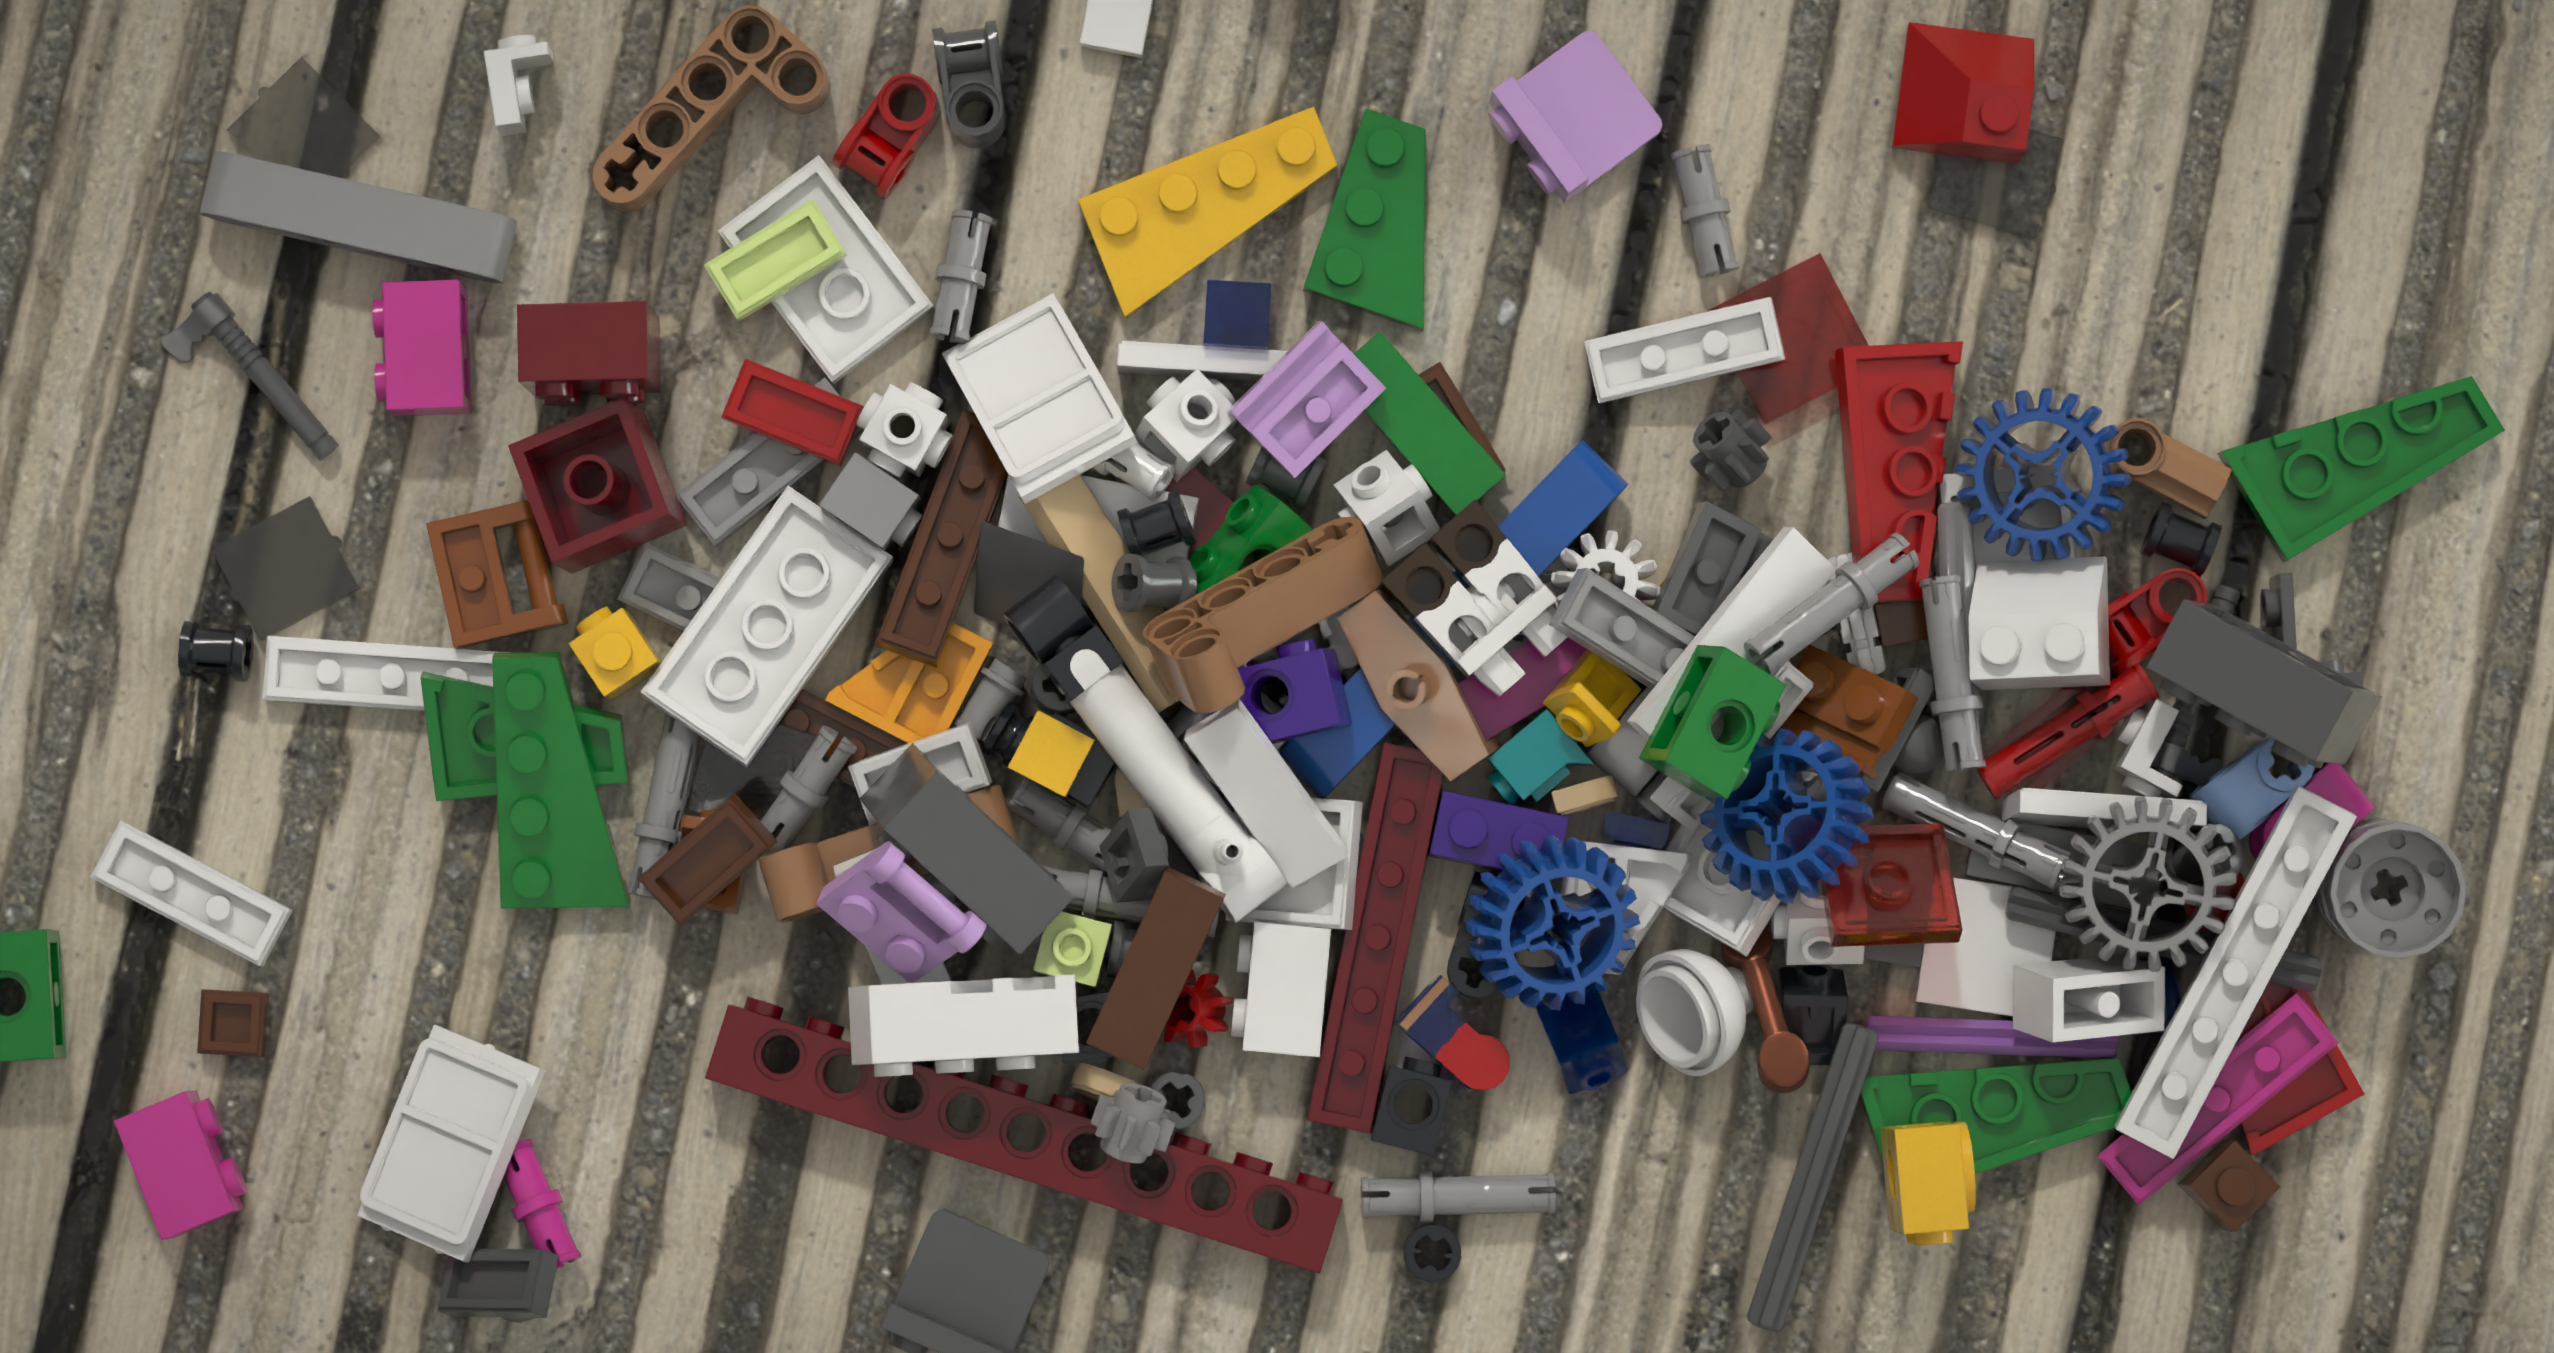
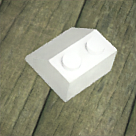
M2103 556L2066 558L2062 560L2044 559L2040 562L2032 560L1978 562L1969 610L1970 681L1981 690L2110 685L2107 558Z

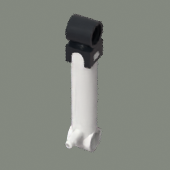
M1057 576L1051 577L1003 613L1006 622L1031 656L1041 665L1040 669L1066 703H1071L1146 805L1152 809L1155 817L1197 871L1201 882L1226 894L1220 908L1234 923L1240 921L1287 885L1283 874L1259 842L1246 831L1121 663L1124 661L1097 625L1093 627V623L1084 608Z

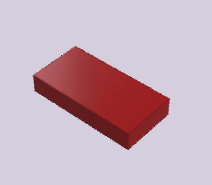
M745 359L721 418L841 467L857 429L856 423L864 406Z

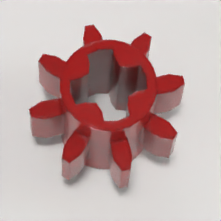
M1191 969L1165 1026L1167 1031L1165 1032L1164 1041L1166 1043L1180 1042L1186 1036L1191 1048L1206 1047L1208 1043L1206 1031H1228L1229 1027L1223 1019L1226 1013V1006H1229L1234 1001L1233 997L1223 996L1221 991L1215 987L1218 983V974H1202L1196 981V975L1193 969ZM1189 997H1192L1190 1003L1188 1004L1187 1001ZM1193 1012H1195L1196 1014L1194 1019H1190L1193 1015Z

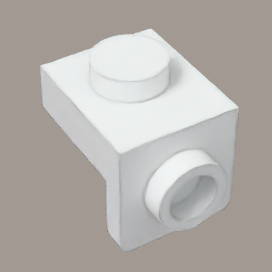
M2158 699L2148 702L2144 710L2138 708L2125 719L2117 736V740L2124 743L2125 746L2112 770L2126 777L2122 787L2136 796L2176 798L2183 785L2150 768L2179 713V710Z

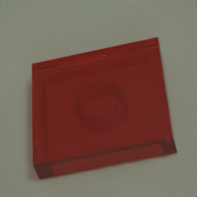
M1821 253L1708 310L1713 311L1767 297L1772 298L1786 360L1736 371L1764 425L1838 388L1835 350L1842 347L1869 346Z
M1943 823L1857 826L1868 834L1870 843L1860 845L1853 843L1849 851L1857 858L1858 866L1850 867L1841 862L1835 869L1839 874L1840 885L1832 886L1823 879H1820L1831 947L1958 943L1963 929Z

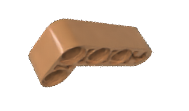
M751 5L735 9L718 25L599 156L594 164L592 174L596 190L605 202L617 211L629 213L640 210L657 195L756 85H759L783 108L792 113L807 114L820 108L829 96L830 90L828 74L823 63L811 49L766 10ZM753 24L766 28L769 31V39L762 50L750 54L736 48V38L743 28ZM802 66L813 70L817 77L811 91L800 96L791 95L784 91L783 79L791 69ZM710 71L719 72L726 77V87L719 97L707 101L694 96V83L700 75ZM673 118L683 123V135L675 145L663 148L652 144L650 138L651 131L657 122L662 119ZM640 143L649 157L659 164L651 170L647 162L643 160L632 174L638 183L636 187L628 191L621 186L613 193L612 191L615 189L616 183L611 177L612 173L618 168L625 173L633 170L641 161L633 148Z
M1342 517L1315 528L1219 583L1160 614L1145 626L1143 636L1167 691L1194 712L1212 713L1229 707L1244 694L1245 685L1238 667L1367 596L1381 585L1379 582L1384 576L1361 520L1356 517Z
M1001 785L991 786L967 794L984 813L1020 844ZM876 823L818 843L809 842L758 859L777 921L785 923L824 911L816 902L823 887L836 878L833 866L881 846L882 844L877 839L884 831L881 825ZM914 857L907 863L922 878H925L930 873Z

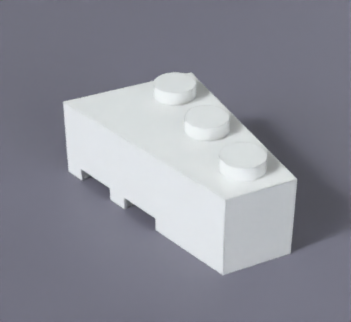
M1075 974L1033 978H998L992 980L848 987L852 1065L873 1064L874 1077L913 1075L912 1062L935 1061L936 1074L974 1072V1059L996 1058L997 1070L1035 1068V1055L1079 1053Z

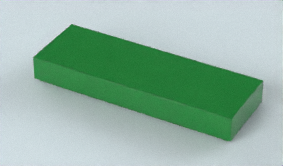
M1380 331L1354 353L1386 387L1364 412L1408 463L1417 469L1424 481L1455 516L1473 500H1480L1506 477V474Z

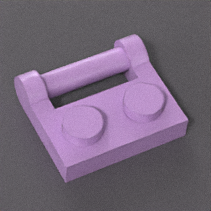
M887 841L825 885L816 904L906 981L914 983L958 951L965 953L972 948L983 935L987 925L972 911L963 913L909 867L903 861L905 854L893 843Z

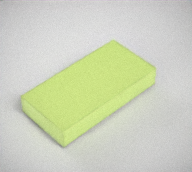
M811 199L704 264L736 319L741 321L843 259L847 254L815 201Z

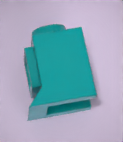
M1546 709L1487 759L1495 770L1486 778L1508 805H1514L1519 799L1522 802L1528 796L1536 803L1571 773L1565 765L1592 766L1593 762L1576 742L1560 729L1555 717Z

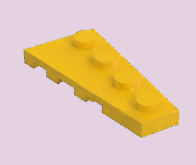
M1313 106L1078 199L1125 320L1143 308L1144 304L1162 291L1171 288L1185 278L1193 269L1218 251L1224 250L1241 238L1242 234L1267 216L1273 215L1337 169V163Z

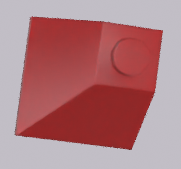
M1909 22L1907 25L1892 148L2017 165L2027 149L2034 94V39Z

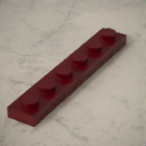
M1384 743L1356 879L1352 930H1346L1307 1118L1308 1121L1372 1133L1445 776L1419 749Z

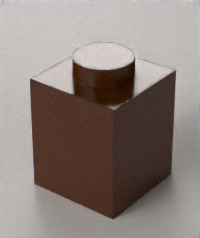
M2224 1139L2178 1183L2222 1230L2236 1232L2280 1188L2269 1174L2235 1140Z

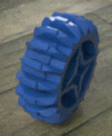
M2043 388L2039 396L2038 408H2035L2029 391H2018L2015 394L2017 413H2014L2004 400H1997L1992 404V409L1999 421L1998 425L1982 416L1974 420L1973 426L1985 437L1983 443L1975 439L1962 440L1960 448L1966 453L1977 456L1975 464L1963 463L1955 467L1957 475L1962 477L1974 476L1975 487L1963 488L1957 492L1958 499L1960 501H1968L1978 497L1982 507L1969 514V521L1971 525H1974L1990 517L1994 523L1984 535V540L1989 544L1995 543L2005 532L2009 533L2010 536L2006 544L2007 555L2017 556L2027 540L2030 541L2029 554L2034 562L2044 560L2047 553V542H2051L2053 552L2058 560L2070 557L2071 550L2069 536L2073 538L2077 546L2082 550H2087L2094 545V542L2086 526L2090 524L2094 529L2104 534L2110 532L2113 528L2111 521L2100 512L2103 507L2112 511H2122L2126 502L2118 496L2109 494L2110 486L2121 487L2129 485L2131 483V476L2125 473L2111 474L2110 463L2128 459V450L2123 448L2107 452L2104 443L2115 438L2119 434V430L2116 425H2109L2098 432L2092 428L2102 414V409L2096 405L2087 409L2081 417L2076 416L2080 405V396L2078 394L2069 393L2063 400L2060 409H2056L2055 390L2053 388ZM2033 421L2050 422L2067 429L2062 437L2054 441L2045 451H2037L2026 443L2018 442L2010 435L2019 427ZM2081 444L2087 450L2093 471L2092 487L2088 499L2081 494L2082 489L2075 484L2070 474V464L2078 453L2077 448ZM1998 451L2005 456L2003 460L2014 470L2016 477L2015 487L2008 496V502L2005 506L1997 494L1994 482V464ZM2057 457L2052 463L2056 468V472L2050 475L2057 476L2055 486L2058 489L2046 485L2029 492L2033 487L2030 477L2035 476V474L2029 473L2031 464L2028 461L2034 464H2042ZM2041 498L2049 499L2060 507L2065 506L2076 515L2067 523L2054 528L2036 527L2019 520L2025 511L2031 509Z
M1779 728L1774 743L1764 734L1760 735L1754 751L1749 757L1751 761L1749 773L1741 786L1731 792L1728 799L1705 796L1715 806L1708 811L1698 814L1701 824L1711 829L1701 840L1707 850L1716 854L1711 862H1713V866L1723 875H1729L1731 885L1742 892L1750 889L1751 894L1762 901H1769L1775 894V897L1783 903L1793 904L1798 889L1808 898H1818V880L1823 879L1832 886L1840 885L1839 874L1835 869L1841 862L1850 867L1858 866L1857 858L1849 851L1853 843L1859 845L1870 843L1868 834L1857 826L1859 823L1874 817L1872 808L1864 802H1860L1871 791L1864 780L1856 778L1860 772L1859 765L1849 756L1842 757V748L1831 740H1825L1821 743L1819 736L1805 730L1797 738L1789 729ZM1802 771L1819 774L1826 790L1827 801H1817L1811 795L1807 796V787L1801 783ZM1754 830L1765 837V845L1770 848V861L1754 858L1747 843L1746 831Z
M1545 835L1540 851L1529 840L1521 841L1520 859L1516 861L1507 853L1498 854L1499 864L1504 870L1497 877L1489 872L1480 873L1481 881L1489 890L1486 895L1469 896L1470 905L1482 914L1465 921L1466 930L1473 936L1479 937L1468 947L1470 954L1477 961H1484L1480 967L1482 976L1489 982L1498 981L1497 990L1508 999H1513L1519 994V1000L1526 1007L1536 1008L1543 999L1544 1004L1550 1009L1560 1011L1565 994L1575 1004L1585 1005V987L1588 985H1592L1599 992H1607L1606 980L1602 975L1609 968L1616 973L1625 972L1624 964L1616 958L1619 950L1629 951L1637 949L1635 940L1625 934L1624 930L1641 924L1639 915L1627 908L1637 897L1632 888L1626 884L1622 885L1626 878L1624 870L1616 863L1608 864V854L1600 848L1592 847L1587 851L1586 844L1575 837H1570L1563 846L1561 840L1554 835ZM1561 877L1582 879L1587 882L1591 892L1582 896H1578L1575 892L1561 896V893L1552 887L1550 880ZM1526 896L1523 908L1514 915L1519 903ZM1552 908L1559 913V915H1556L1553 919L1552 916H1554V913ZM1552 927H1554V928L1551 930L1553 937H1552L1549 933L1546 932L1547 930H1549V929L1552 928ZM1590 931L1588 938L1581 946V948H1579L1582 938L1585 936L1587 932ZM1524 949L1530 953L1544 950L1554 959L1555 965L1547 967L1525 966L1516 961L1514 953Z

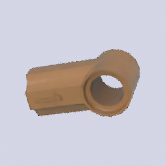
M2136 418L2119 424L2117 426L2119 434L2104 443L2107 452L2118 449V443L2123 434H2134L2145 441L2148 447V458L2143 466L2129 465L2125 461L2110 463L2111 474H2128L2131 476L2132 482L2206 519L2221 496L2232 469L2162 433L2160 428L2151 421Z

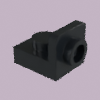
M1826 964L1782 967L1779 969L1781 1008L1788 1030L1796 1034L1805 1043L1809 1052L1810 1065L1829 1066L1841 1028L1847 1021L1848 992L1843 970L1832 969V967Z

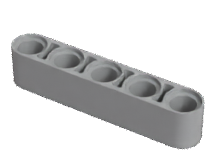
M214 151L199 212L202 216L233 225L498 284H503L518 222L513 218L485 210L221 151Z

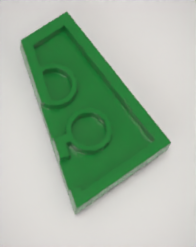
M1365 109L1303 291L1423 332L1426 129Z
M423 671L420 679L436 801L497 795L493 687ZM575 705L582 729L581 736L589 763L592 764L597 784L627 783L629 770L622 715Z

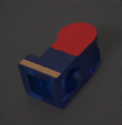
M1437 975L1394 1021V1024L1434 1061L1442 1065V1068L1461 1085L1468 1089L1479 1091L1495 1088L1504 1081L1509 1072L1510 1058L1508 1050L1495 1037L1478 1034L1448 1006L1459 991L1442 975Z

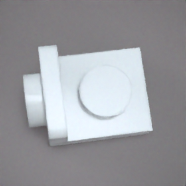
M517 35L503 38L498 41L499 49L484 51L495 126L502 136L527 132L524 115L535 113L534 97L529 75L518 77L517 70L554 64L553 52L548 42L536 43L534 35Z

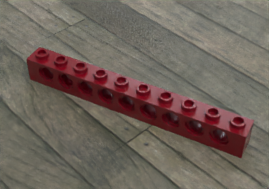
M748 996L744 1008L728 1004L705 1079L1319 1274L1321 1272L1343 1202V1198L1331 1195L1334 1186L1332 1181L1298 1171L1293 1183L1271 1176L1272 1162L1236 1152L1233 1163L1208 1156L1212 1146L1211 1143L1175 1132L1172 1144H1168L1166 1152L1153 1150V1153L1160 1155L1167 1163V1180L1157 1189L1146 1190L1139 1187L1133 1181L1131 1176L1132 1163L1118 1160L1108 1154L1102 1166L1095 1170H1082L1073 1163L1070 1157V1146L1073 1140L1083 1133L1095 1134L1097 1126L1090 1123L1092 1118L1086 1117L1089 1104L1054 1093L1050 1104H1044L1025 1097L1028 1089L1026 1084L994 1074L991 1075L988 1085L964 1078L965 1072L936 1074L935 1061H928L927 1066L912 1062L913 1075L910 1076L914 1077L922 1087V1100L920 1104L911 1112H900L891 1106L887 1098L888 1086L897 1076L874 1077L873 1064L859 1065L861 1069L860 1082L854 1090L848 1093L837 1092L829 1085L826 1078V1070L829 1063L841 1055L851 1057V1042L841 1039L845 1027L808 1016L805 1027L780 1020L784 1010L783 1007ZM779 1036H787L794 1040L800 1052L796 1067L785 1074L773 1071L765 1058L768 1044ZM961 1094L973 1095L981 1102L984 1109V1117L980 1126L971 1132H963L956 1129L948 1117L950 1103ZM1020 1114H1033L1044 1124L1045 1138L1041 1146L1036 1150H1020L1010 1140V1124ZM1206 1172H1215L1222 1175L1229 1184L1230 1195L1224 1205L1216 1209H1205L1199 1206L1192 1195L1194 1180ZM1265 1192H1279L1290 1202V1217L1279 1228H1265L1256 1221L1253 1215V1205L1256 1199Z

